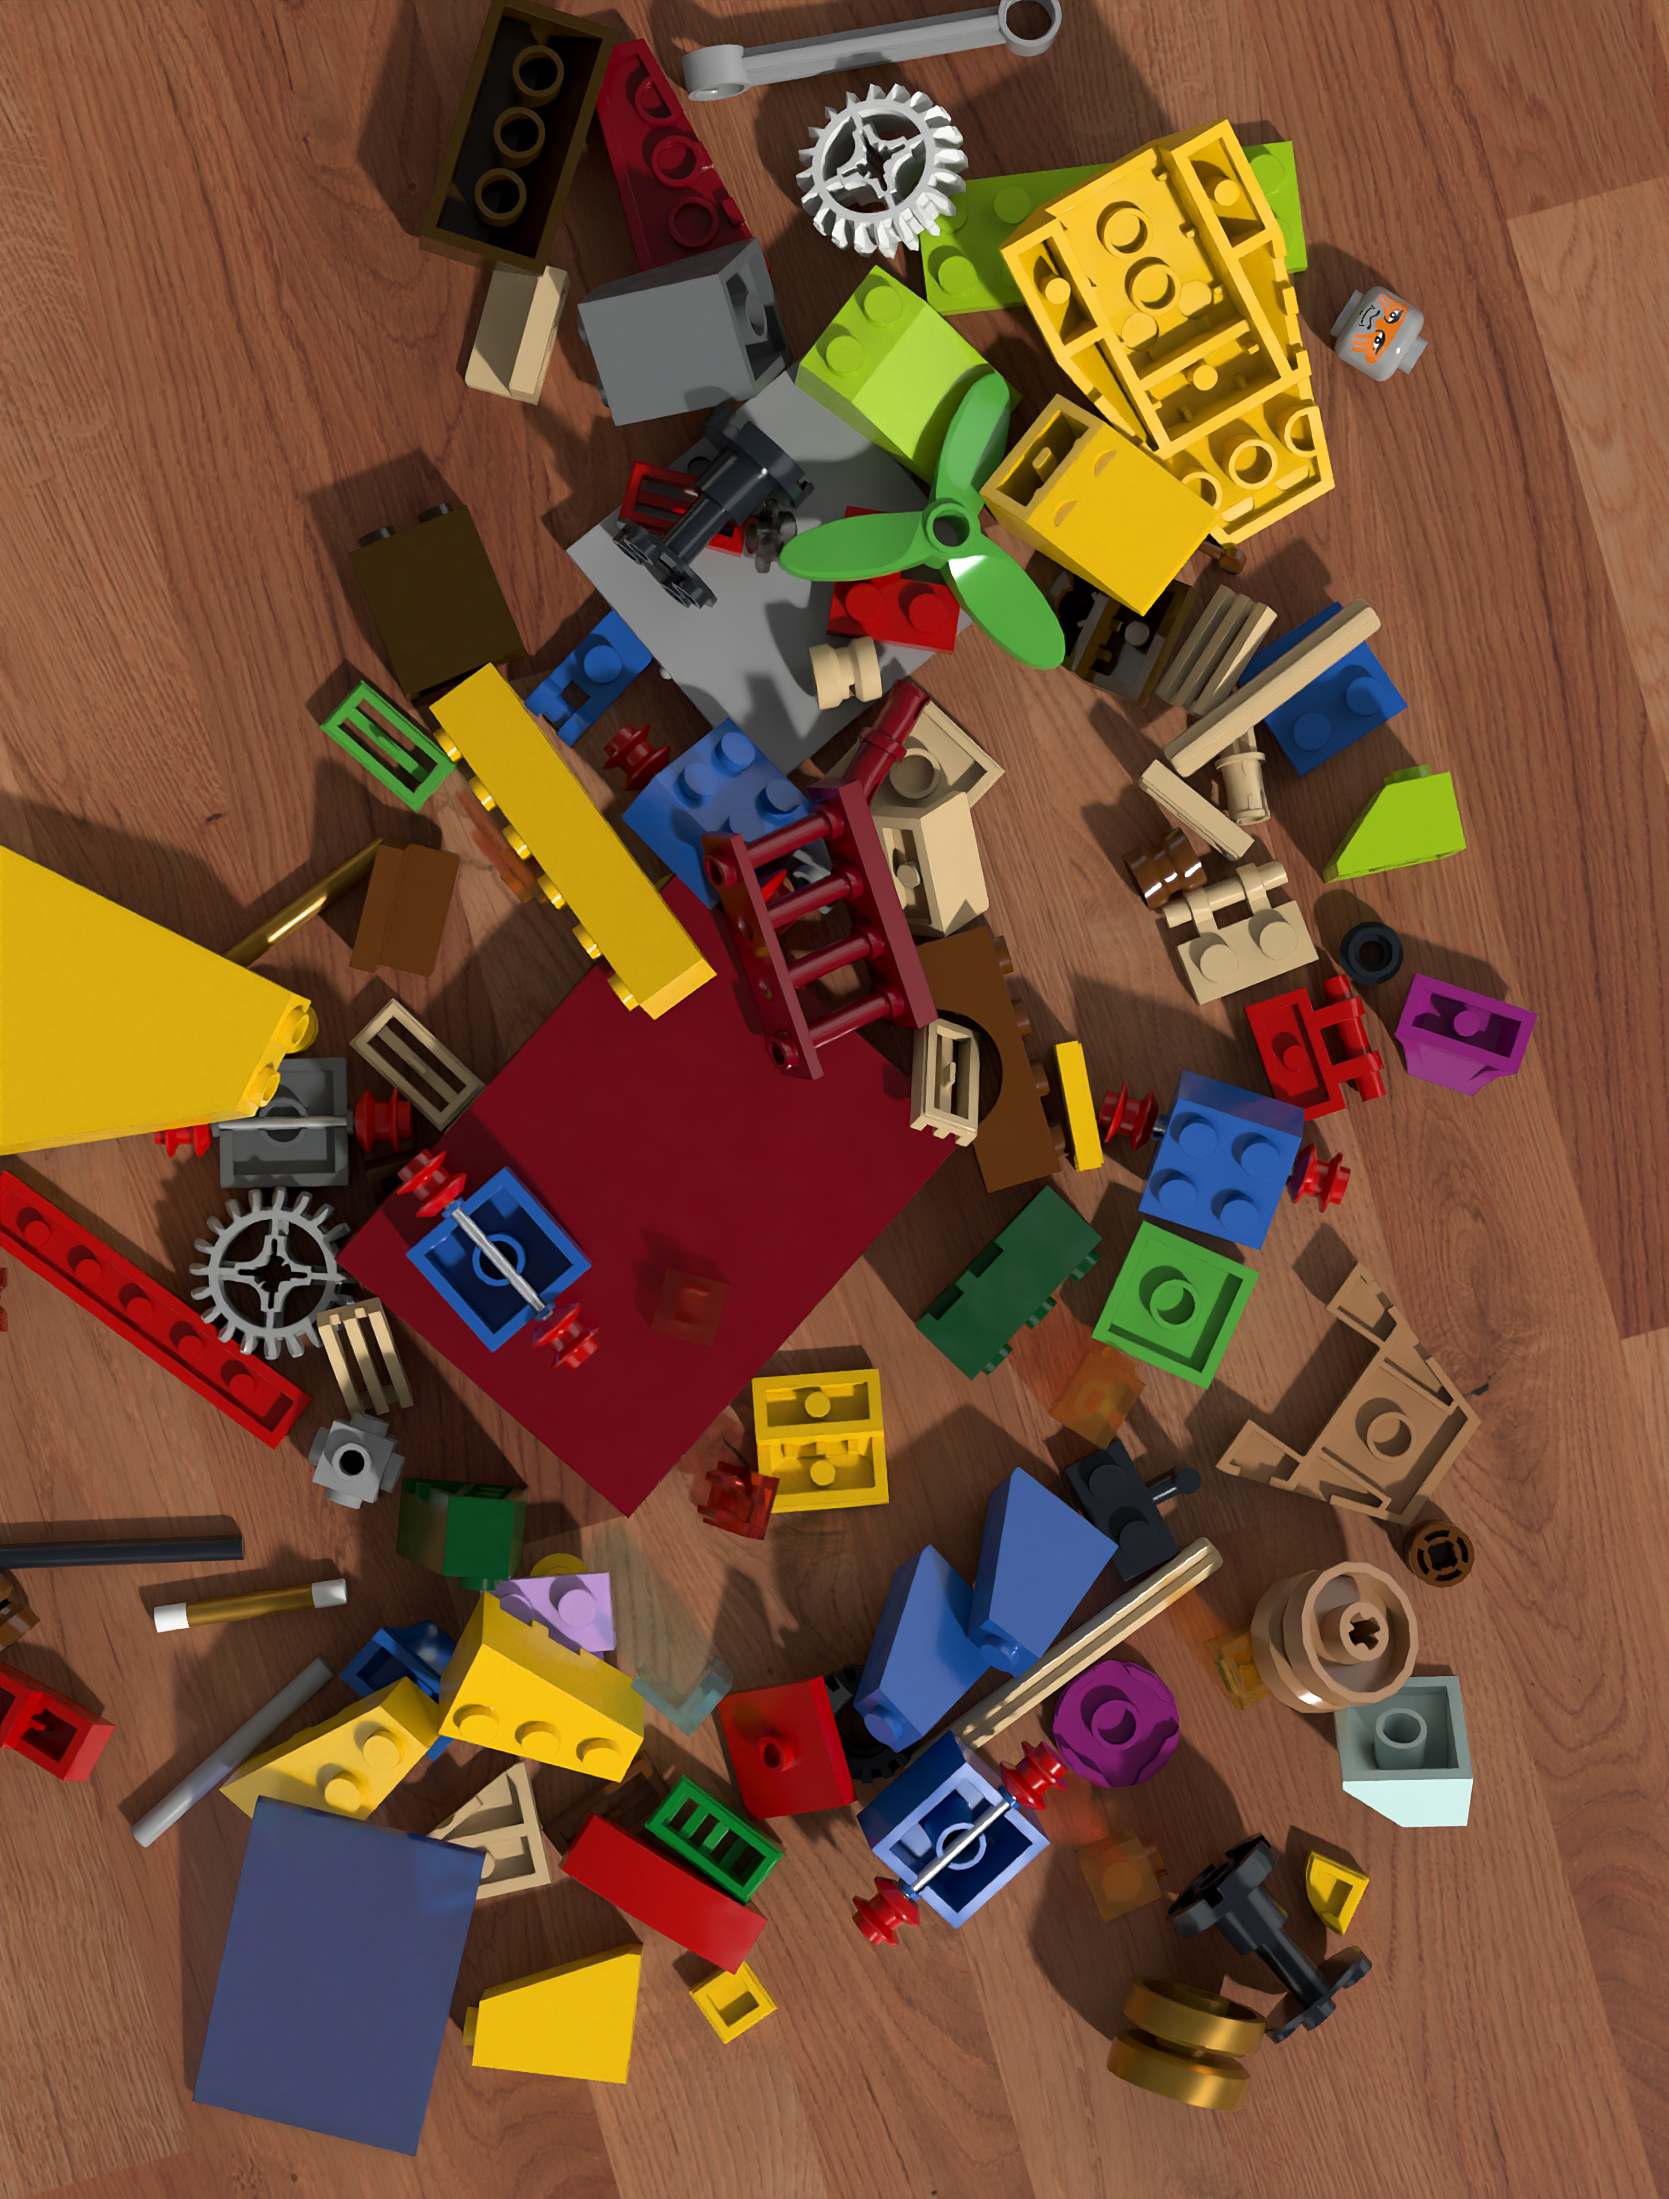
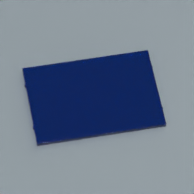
M259 1795L254 1809L192 2101L415 2156L487 1851Z

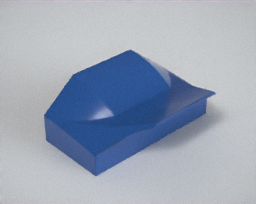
M430 1619L401 1629L383 1626L339 1674V1677L362 1698H365L407 1676L439 1705L440 1679L457 1643ZM440 1735L425 1755L434 1762L455 1738Z

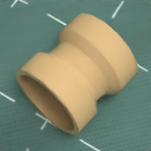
M871 636L852 639L847 647L836 649L828 644L808 647L810 674L819 710L838 707L843 699H849L850 696H855L862 702L882 699L879 665Z

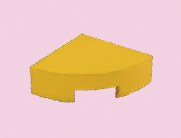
M1309 1849L1303 1872L1307 1898L1321 1921L1330 1930L1343 1937L1369 1882V1877Z

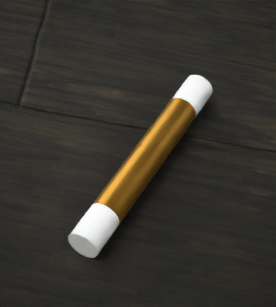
M342 1578L159 1606L154 1608V1619L157 1631L164 1632L348 1604L346 1581Z

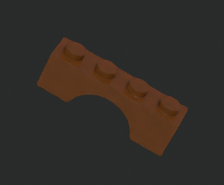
M988 925L915 946L936 1011L952 1013L974 1023L987 1035L998 1056L1001 1075L997 1098L988 1114L978 1123L977 1136L971 1141L985 1192L991 1193L1061 1172L1062 1169L1058 1158L1068 1156L1069 1152L1059 1119L1048 1122L1046 1120L1040 1097L1051 1094L1040 1057L1028 1060L1021 1036L1032 1033V1029L1022 997L1010 999L1003 975L1014 972L1003 935L992 938Z

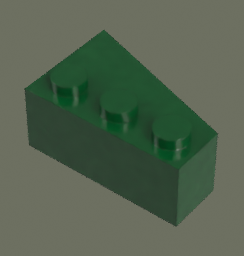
M1043 1185L913 1321V1324L971 1381L980 1371L988 1376L1013 1350L1007 1343L1024 1324L1032 1330L1057 1304V1301L1050 1295L1067 1277L1074 1283H1077L1096 1264L1101 1255L1094 1247L1103 1238L1048 1185Z
M402 1477L396 1553L441 1575L458 1576V1588L483 1591L496 1590L497 1584H501L502 1580L508 1581L523 1563L529 1487Z

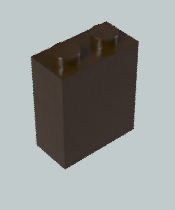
M448 502L432 507L417 516L420 524L399 533L395 532L393 526L370 532L358 540L361 548L348 553L403 692L410 702L465 681L489 662L498 668L529 655L467 505L455 509L453 503Z

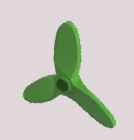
M998 373L986 374L976 381L959 403L943 437L935 464L928 506L923 511L869 514L839 519L809 529L793 537L778 555L777 564L784 572L797 578L811 581H857L871 579L926 564L931 568L940 570L963 611L990 640L1012 658L1027 667L1042 671L1055 669L1064 659L1066 651L1064 634L1045 597L1017 561L981 533L980 522L977 517L985 503L978 492L1002 463L1009 430L1011 399L1007 384ZM933 522H945L952 526L958 538L957 546L950 547L940 543L934 536Z

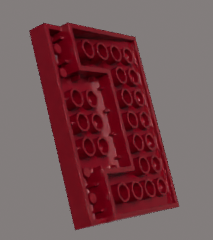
M675 873L658 892L717 975L654 1020L640 1005L630 1011L620 1000L607 981L616 971L603 954L429 1149V1152L434 1157L443 1150L447 1151L442 1166L450 1175L466 1172L464 1190L454 1198L455 1201L460 1197L467 1201L508 1165L593 1261L592 1266L553 1300L557 1306L552 1311L554 1312L564 1303L580 1302L582 1307L577 1319L585 1328L601 1325V1329L593 1335L594 1339L601 1346L573 1371H570L564 1363L552 1371L550 1367L556 1355L548 1345L536 1348L531 1347L534 1329L543 1322V1319L536 1323L532 1318L492 1353L405 1255L445 1220L441 1214L446 1209L443 1208L435 1216L416 1217L415 1214L421 1202L413 1192L401 1195L396 1194L405 1184L402 1180L333 1257L347 1272L372 1294L379 1297L380 1301L627 1518L635 1512L959 1146V1144L955 1143V1134L949 1133L942 1139L932 1135L933 1126L927 1124L921 1131L910 1127L912 1081L855 1030L815 1049L824 1076L816 1080L783 1076L767 1053L765 1041L768 1034L728 918L715 906L709 910ZM804 985L795 989L806 1024L833 1012Z

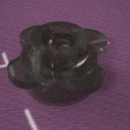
M766 498L763 503V509L759 514L751 516L745 527V546L749 554L756 555L755 567L758 573H768L771 562H777L782 548L793 537L798 535L797 523L791 511L779 510V505L775 498Z

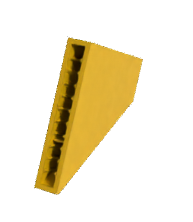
M0 844V1156L253 1117L259 1106L264 1107L270 1102L280 1082V1073L277 1072V1069L287 1049L295 1048L307 1030L309 1015L306 1012L312 1002L311 1000Z

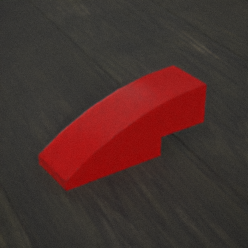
M0 1660V1748L14 1749L62 1781L86 1782L116 1725L50 1686Z
M593 1811L588 1815L558 1864V1867L563 1872L629 1915L733 1975L736 1974L768 1921L764 1914L750 1900L744 1905L719 1884L703 1876L695 1866Z

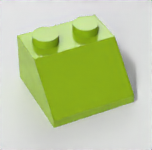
M1430 764L1395 771L1392 772V776L1384 778L1385 786L1370 796L1323 869L1324 883H1332L1448 858L1464 850L1466 843L1450 772L1432 775Z

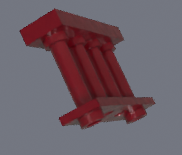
M827 777L807 786L806 788L812 803L809 815L746 844L741 833L709 831L699 836L706 854L703 858L705 873L721 897L768 1034L765 1041L767 1053L783 1076L807 1080H816L824 1076L815 1049L880 1017L884 1018L887 1025L916 1029L939 1019L859 779ZM822 838L832 863L830 875L765 904L754 868ZM840 898L844 899L853 925L851 934L786 965L774 929ZM862 957L873 984L870 994L806 1024L795 989Z

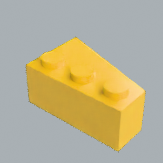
M483 1591L440 1679L438 1734L621 1783L644 1739L643 1684L581 1647L575 1653L549 1638L547 1627L534 1619L525 1624L500 1609V1599L487 1591Z
M405 1676L342 1709L330 1719L312 1728L309 1726L294 1734L288 1741L265 1753L261 1751L248 1758L219 1790L309 1871L316 1875L440 1737V1734H438L439 1705Z

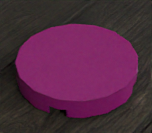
M1107 1659L1089 1665L1065 1683L1054 1704L1052 1731L1060 1756L1076 1775L1099 1787L1134 1786L1147 1782L1167 1765L1178 1744L1179 1714L1173 1694L1155 1672L1134 1661Z

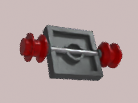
M349 1058L282 1059L277 1069V1072L280 1073L278 1088L270 1102L264 1107L259 1106L253 1117L154 1132L155 1144L166 1145L167 1154L170 1158L175 1156L181 1144H192L197 1156L202 1157L211 1145L213 1137H219L221 1188L351 1185L350 1134H355V1128L357 1140L367 1153L372 1152L377 1140H390L395 1151L400 1152L402 1139H413L412 1101H401L398 1088L394 1089L389 1101L376 1102L370 1089H366L357 1101L356 1108L350 1109Z

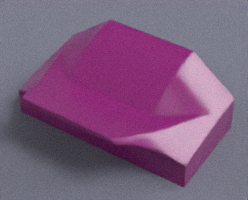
M1414 973L1393 1034L1403 1044L1408 1075L1473 1096L1483 1086L1497 1077L1518 1074L1537 1013L1419 973Z

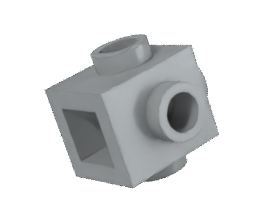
M354 1411L351 1419L342 1416L334 1420L331 1429L319 1428L307 1463L317 1466L312 1482L326 1486L323 1497L341 1505L359 1509L362 1500L374 1503L381 1497L383 1490L393 1493L406 1457L396 1454L402 1438L387 1433L390 1423L374 1416ZM347 1450H356L362 1454L364 1468L360 1473L351 1474L343 1468L342 1456Z

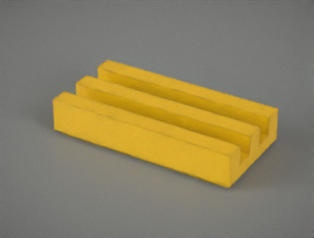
M1078 1041L1056 1044L1052 1047L1076 1171L1102 1167L1101 1164L1104 1163L1082 1045L1081 1043L1078 1044Z

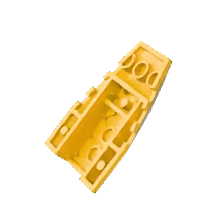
M1227 118L1216 119L1149 141L1039 205L998 248L1055 362L1123 437L1221 513V519L1209 534L1224 550L1235 546L1335 487L1319 406L1314 403L1309 379L1312 372L1308 353L1303 348L1296 316L1299 310L1295 290L1290 285L1284 258L1287 256L1283 233Z

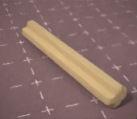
M1362 598L1353 600L1164 747L1163 753L1170 766L1184 778L1189 777L1378 631L1381 623L1374 609Z

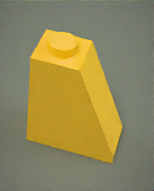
M628 1943L485 1989L479 2002V2008L468 2006L465 2018L463 2045L474 2046L472 2066L626 2084L630 2066L644 1944Z

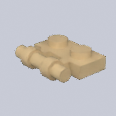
M1280 859L1258 867L1253 862L1235 869V876L1205 888L1201 885L1191 891L1182 889V897L1160 906L1169 929L1192 920L1198 938L1175 947L1198 1006L1319 959L1296 900L1272 909L1267 898V890L1288 882ZM1245 899L1251 917L1218 930L1212 912Z

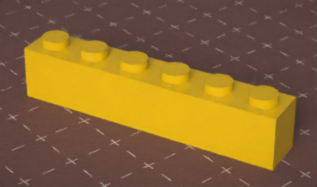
M491 662L429 707L441 724V727L433 732V735L455 764L465 758L476 775L467 781L470 788L489 812L498 806L511 823L502 830L504 836L523 861H526L531 856L536 858L545 871V874L537 879L538 884L559 911L567 905L570 906L581 922L572 929L574 935L594 961L604 954L616 971L607 981L630 1011L640 1005L655 1020L717 975L511 685Z

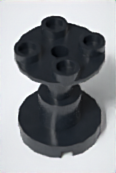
M720 404L700 427L719 454L692 483L691 487L698 495L696 500L661 540L631 519L623 516L616 523L620 531L612 539L614 544L635 563L642 565L646 561L661 571L665 576L659 582L660 586L673 599L686 608H689L691 604L699 609L704 605L713 607L718 600L712 590L689 565L727 522L739 528L766 496H769L782 506L796 511L815 489L811 482L806 480L802 483L798 482L805 473L778 444L750 421L741 430L730 424V421L736 416L737 412Z
M1257 1833L1226 1851L1225 1855L1229 1860L1217 1868L1211 1863L1173 1901L1167 1910L1169 1915L1166 1918L1183 1939L1193 1937L1214 1924L1240 1956L1255 1952L1288 1991L1266 2017L1267 2025L1264 2033L1275 2044H1278L1290 2036L1301 2024L1307 2031H1310L1325 2021L1337 2006L1331 1997L1341 1987L1347 1989L1357 1983L1369 1972L1373 1964L1358 1945L1343 1949L1319 1966L1314 1964L1282 1926L1289 1914L1262 1883L1276 1865L1280 1855L1262 1833Z

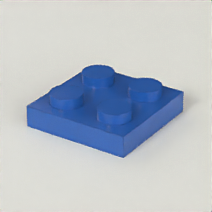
M1336 601L1252 656L1236 682L1238 687L1241 688L1341 611L1343 607L1340 602ZM1363 641L1261 721L1298 778H1301L1405 710L1408 706L1367 643Z

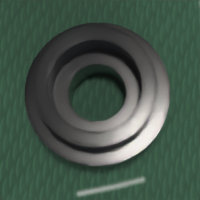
M1360 923L1351 928L1344 935L1340 943L1339 961L1341 967L1349 978L1359 984H1382L1390 980L1401 967L1403 961L1402 942L1396 932L1383 923ZM1365 942H1373L1381 949V960L1375 966L1364 964L1359 957V949Z

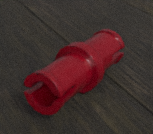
M895 679L892 685L893 688L871 727H863L859 733L857 740L861 744L842 778L860 780L869 809L894 762L901 764L907 750L903 746L924 708L931 701V698L926 693L899 679Z

